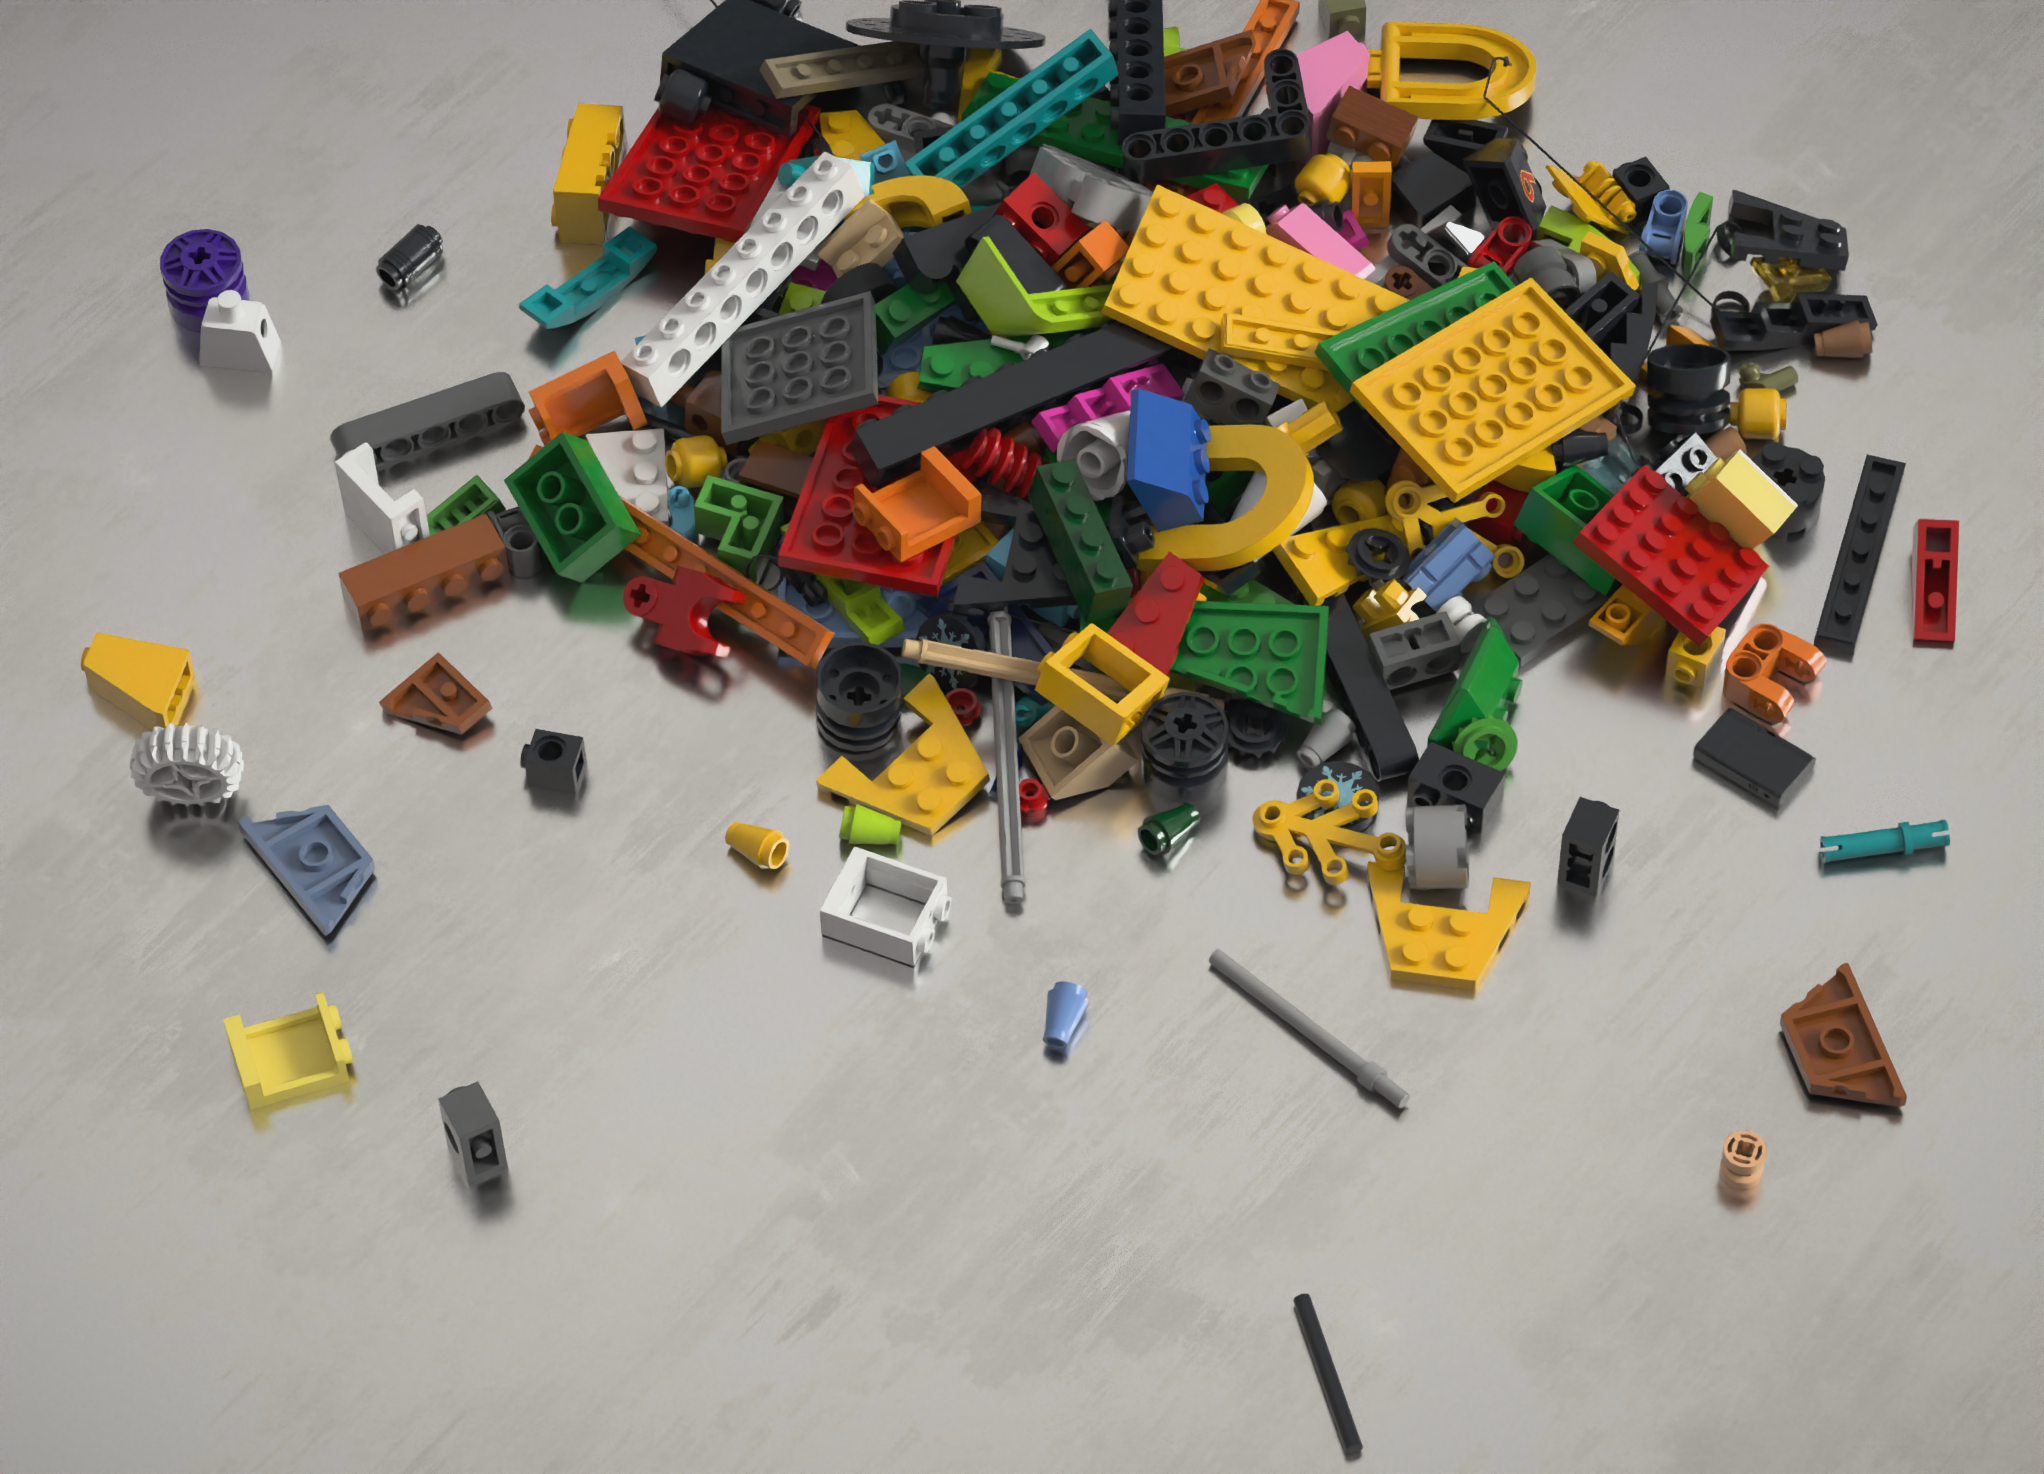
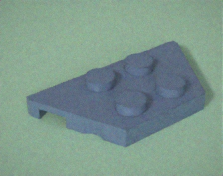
M329 805L311 807L301 812L293 810L276 813L277 819L253 823L251 817L238 820L241 833L325 936L331 933L375 869L374 860Z

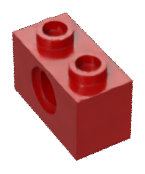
M1034 172L1003 200L993 214L1007 219L1050 267L1082 239L1090 228L1078 215L1072 213V209ZM1033 220L1039 221L1044 226V229L1036 226Z

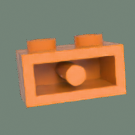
M1105 220L1080 239L1051 268L1065 282L1068 289L1104 285L1100 280L1102 277L1107 282L1119 272L1122 265L1120 260L1127 254L1129 246Z

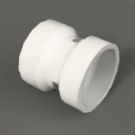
M1456 596L1443 604L1436 614L1447 612L1461 643L1460 651L1466 653L1472 650L1486 619L1481 614H1474L1471 604L1464 597Z

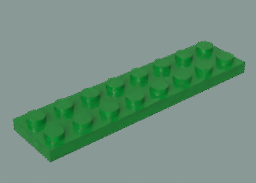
M989 72L963 112L962 121L1020 79ZM1088 97L1025 143L1037 147L1047 144L1080 158L1124 169L1122 145H1118V131L1110 130V101ZM1166 117L1165 128L1194 123ZM1268 165L1169 179V181L1201 189L1217 183L1229 196L1249 200Z

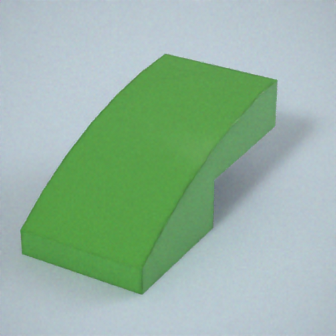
M1700 191L1689 210L1685 226L1682 272L1686 278L1691 274L1701 253H1703L1704 248L1709 242L1710 228L1708 225L1711 220L1713 196ZM1706 250L1704 256L1702 257L1700 263L1702 262V260H1703L1704 257L1706 256L1707 250Z

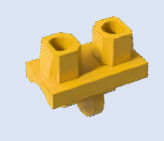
M1395 579L1386 582L1377 592L1373 588L1365 591L1352 607L1365 621L1360 628L1364 638L1369 639V633L1419 619L1416 613L1410 609L1412 605L1423 601L1426 595L1419 587L1406 592Z

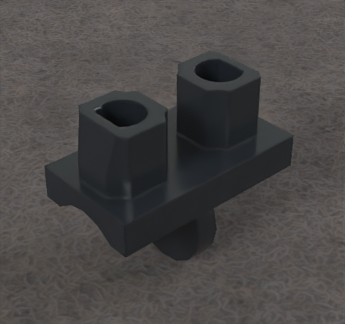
M1124 493L1113 496L1110 521H1105L1104 524L1117 552L1120 551L1123 555V565L1127 571L1138 566V553L1154 548L1155 537L1150 528V525L1153 523L1139 500L1130 503Z

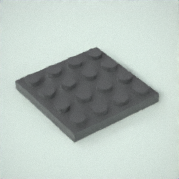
M871 291L740 326L722 344L721 434L726 445L748 441L754 437L777 431H785L810 422L826 420L836 415L863 410L878 404L876 311L874 306L876 302Z

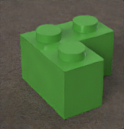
M708 475L694 505L695 533L721 540L718 547V559L744 575L745 566L752 557L759 554L771 555L770 550L775 546L781 533L780 527L784 526V497ZM759 557L750 564L749 579L757 584L759 583L769 558Z

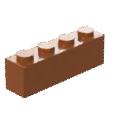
M484 514L338 574L343 598L361 631H364L374 626H381L389 620L411 611L420 610L426 605L448 596L457 595L463 590L485 581L494 580L500 575L509 572L506 547L487 514Z

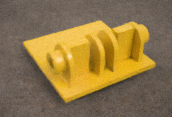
M1594 160L1589 161L1584 166V173L1580 177L1572 175L1623 223H1628L1636 217V205L1622 187L1618 185L1617 181L1612 178V175L1602 163H1597ZM1550 165L1545 167L1554 178L1552 182L1554 188L1573 202L1572 210L1582 221L1586 223L1596 222L1609 232L1614 229L1627 235L1630 233L1564 171Z

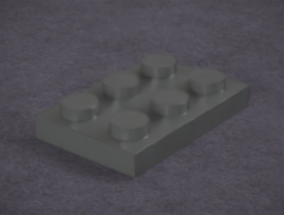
M1549 553L1471 606L1474 614H1481L1485 619L1488 616L1496 619L1519 661V668H1521L1587 624L1612 596L1610 594L1605 596L1601 592L1592 589L1587 584V581L1570 568L1561 565L1556 557Z

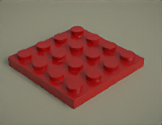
M1646 465L1635 473L1572 542L1699 647L1769 568V565L1754 550L1740 546L1730 538L1726 527L1718 522H1710L1698 512L1695 502L1683 496L1668 484L1661 474L1651 470Z

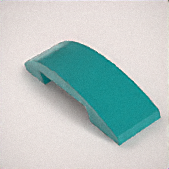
M629 226L602 245V257L556 289L546 284L519 303V309L546 329L565 326L582 319L603 306L623 290L650 261L657 251V245Z

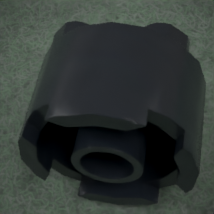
M1773 442L1766 444L1762 451L1757 453L1751 460L1798 505L1771 537L1782 539L1787 538L1788 533L1798 532L1802 529L1805 532L1810 531L1819 519L1825 485L1824 465L1821 459L1801 449L1783 446L1781 443Z

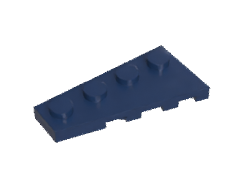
M984 561L961 574L963 576L1000 582ZM960 575L942 585L937 596L955 600ZM924 596L916 601V609L927 618L945 611H953L954 603ZM1018 605L1008 606V614L1028 618ZM975 608L969 609L968 614L963 615L968 617L966 621L972 627L977 625L983 633L988 652H990L989 625L987 624L990 612ZM1012 618V657L1041 662L1050 651L1054 652L1031 621ZM1013 681L1018 689L1040 706L1049 702L1048 699L1035 691L1036 685Z

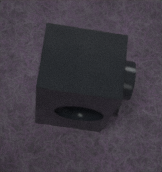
M1430 742L1408 777L1407 802L1415 806L1465 804L1467 812V825H1465V828L1482 833L1503 799L1505 773Z

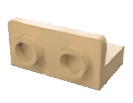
M869 199L816 249V252L821 259L832 266L837 278H839L847 271L866 263H878L883 268L894 257L892 253L905 236L896 219L873 200Z

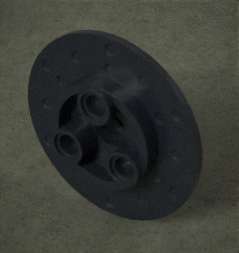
M901 0L899 4L891 5L890 18L851 19L846 21L845 27L846 31L856 35L919 44L918 55L924 64L923 105L926 109L941 111L957 110L962 68L970 58L971 48L1027 49L1043 47L1046 43V36L1040 33L1003 27L1004 14H1002L1001 7L988 5H964V7H961V0Z

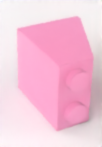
M1348 31L1296 55L1299 61L1310 119L1311 150L1304 157L1307 162L1314 155H1325L1328 152L1331 141L1326 136L1329 124L1348 87L1352 86L1367 93L1370 55L1366 46L1362 42H1357Z

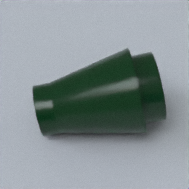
M1184 803L1179 807L1146 817L1138 828L1140 843L1152 855L1169 853L1194 826L1199 824V813L1192 804Z

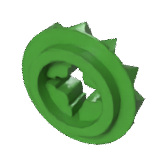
M1489 714L1487 718L1480 720L1472 717L1471 724L1465 728L1459 727V735L1455 741H1452L1454 752L1503 771L1516 755L1518 740L1515 731L1505 719H1496ZM1489 739L1495 751L1493 752L1485 748L1479 750L1474 741H1487Z

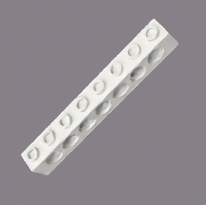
M824 152L621 361L635 394L662 408L865 197L853 165Z

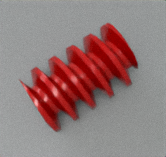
M993 427L989 430L983 429L975 437L964 457L962 467L967 469L974 462H977L976 476L980 478L990 470L992 473L989 484L994 486L1003 478L1005 479L1003 490L1009 493L1016 486L1018 487L1017 497L1024 499L1029 494L1036 467L1052 462L1046 460L1041 463V456L1035 452L1028 454L1027 447L1022 444L1014 447L1013 438L1008 435L1001 438L1000 431Z

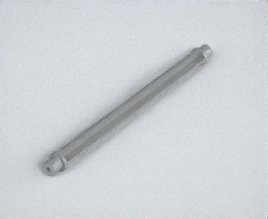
M1008 606L1004 607V611L990 612L987 624L989 625L990 652L1012 656V618L1008 614ZM992 677L1002 874L1000 882L1001 888L1004 889L1005 902L1007 904H1019L1023 902V888L1026 882L1023 871L1014 682Z

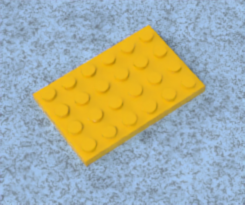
M1530 278L1352 382L1350 393L1449 499L1455 503L1616 406L1620 400H1626L1633 395L1636 385L1558 304Z

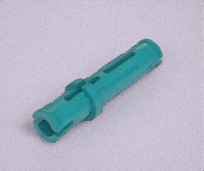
M1943 819L1918 825H1909V822L1898 823L1896 828L1828 837L1821 836L1820 848L1838 846V850L1821 852L1824 863H1829L1831 861L1900 851L1902 855L1913 854L1915 849L1947 847L1950 845V835L1933 837L1932 833L1948 831L1949 828L1947 821Z

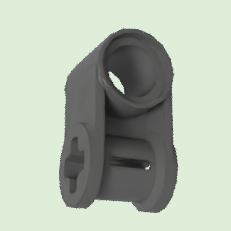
M519 506L499 513H494L493 511L486 512L506 547L510 573L520 578L536 575L543 566L541 547Z

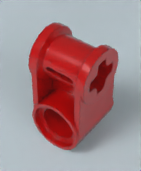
M1511 216L1503 219L1488 238L1474 250L1466 265L1471 268H1480L1495 261L1510 278L1514 265L1528 250L1532 236V229L1529 223L1520 217ZM1507 240H1513L1517 243H1511Z

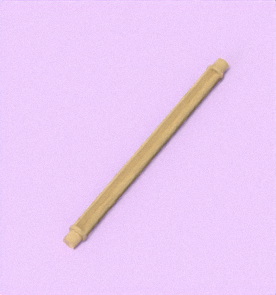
M905 639L902 646L901 656L916 659L917 663L954 670L959 669L969 673L1037 685L1041 674L1037 671L1040 664L1037 661L976 649H965L960 646L929 641L927 639H921V641ZM1074 668L1069 669L1111 700L1121 701L1130 693L1128 689L1108 675ZM1170 687L1166 688L1163 695L1164 697L1179 692L1197 693L1215 701L1224 710V700L1210 698L1209 694Z

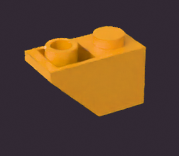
M1622 585L1589 620V626L1622 646L1643 645L1666 619Z

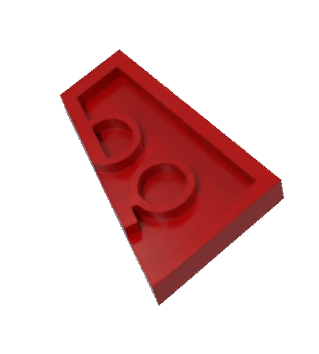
M1169 551L1107 634L1168 677L1179 652L1178 647L1184 629L1189 623L1204 577Z

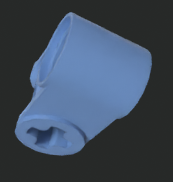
M1664 190L1659 192L1653 200L1641 239L1662 259L1670 260V264L1677 265L1685 232L1688 201L1679 191ZM1640 242L1639 251H1645L1647 256L1657 257Z

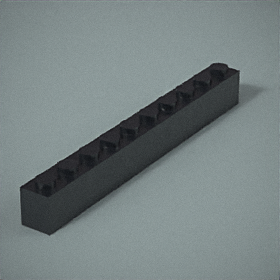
M1115 319L1110 320L1093 333L1086 336L1083 333L1076 334L1059 347L1051 350L1049 347L1042 348L1025 361L1017 364L1014 361L1008 362L991 375L983 378L981 376H974L966 380L957 389L949 392L946 390L937 391L929 396L925 402L913 407L911 404L903 405L896 409L891 416L879 421L877 419H869L856 428L849 449L870 486L874 488L920 469L921 452L933 446L945 457H949L968 449L975 437L983 429L989 430L995 427L1002 435L1025 419L1028 422L1032 421L1039 412L1067 405L1076 394L1102 388L1111 377L1162 363L1168 366L1189 357L1191 354Z

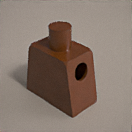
M716 370L709 371L697 387L685 383L671 397L672 404L685 408V429L697 436L708 435L712 437L718 444V447H723L726 452L737 456L748 441L726 445L721 434L722 372Z

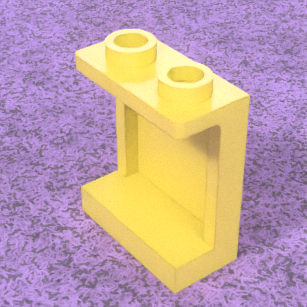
M323 992L315 994L317 1006L246 1028L243 1027L240 1014L223 1019L249 1110L349 1081L346 1064L353 1063L347 1038L338 1040L336 1030L342 1029L336 1004L327 1006Z

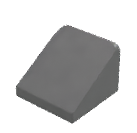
M1452 222L1444 223L1426 233L1458 259L1471 254L1485 238L1480 232Z

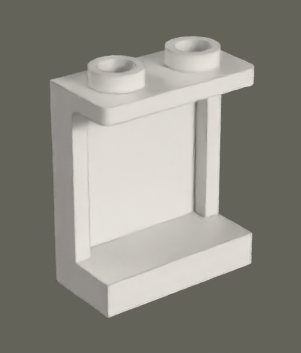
M364 443L356 449L346 452L335 461L344 512L385 554L430 536L424 499L413 489L394 501L379 486L373 449L368 443Z

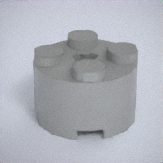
M1466 805L1415 806L1406 808V832L1408 833L1409 845H1406L1407 870H1409V888L1418 890L1468 888L1469 845L1467 844V831L1465 829V825H1467Z

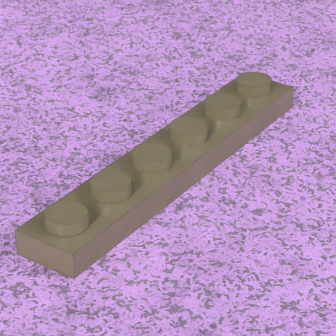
M891 41L766 59L759 71L776 99L924 77V64L918 55L919 44Z

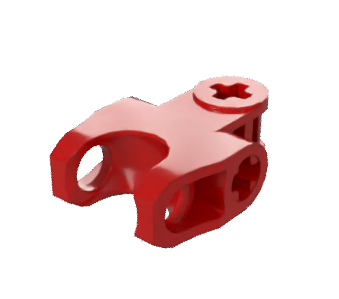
M677 565L672 584L646 576L635 577L627 583L623 591V603L626 610L634 616L660 623L654 643L696 656L712 655L727 658L730 646L712 637L708 628L709 616L718 604L724 602L743 605L746 593L730 586L719 577Z

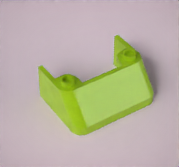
M989 236L982 237L956 280L986 324L988 330L997 336L1014 337L1101 327L1110 320H1114L1102 314L1101 311L1117 274L1107 282L1102 277L1100 279L1104 284L1102 286L1028 294Z

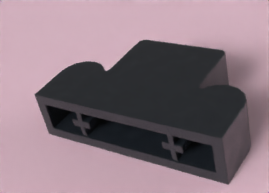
M1001 203L902 238L892 254L910 288L917 293L932 294L946 281L964 318L969 322L980 319L981 317L956 280L971 257L965 248V238L991 218ZM1033 220L1036 226L1044 229V226L1039 221Z

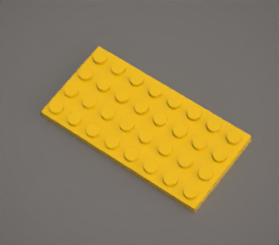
M1157 184L1101 313L1203 360L1209 348L1220 353L1221 318L1225 312L1344 332L1410 300ZM1228 355L1236 362L1253 371H1261L1269 375L1274 382L1280 384L1277 394L1294 402L1302 398L1307 408H1312L1326 400L1334 411L1338 412L1354 401L1330 371Z

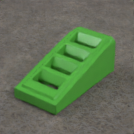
M476 475L426 515L430 536L437 533L433 527L441 524L445 530L453 527L447 520L452 516L459 521L457 524L459 525L484 515L488 511L499 513L505 511L506 508L496 494ZM481 500L483 504L477 507L474 503ZM465 508L471 511L467 517L461 512Z

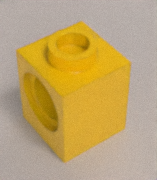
M1717 627L1700 647L1679 631L1668 650L1665 675L1675 678L1680 683L1691 684L1704 689L1723 655L1726 630Z

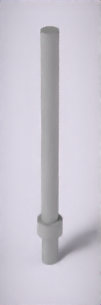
M1220 949L1215 950L1209 958L1210 964L1357 1075V1081L1371 1092L1378 1091L1399 1108L1406 1105L1410 1099V1094L1387 1077L1386 1070L1374 1061L1369 1063Z

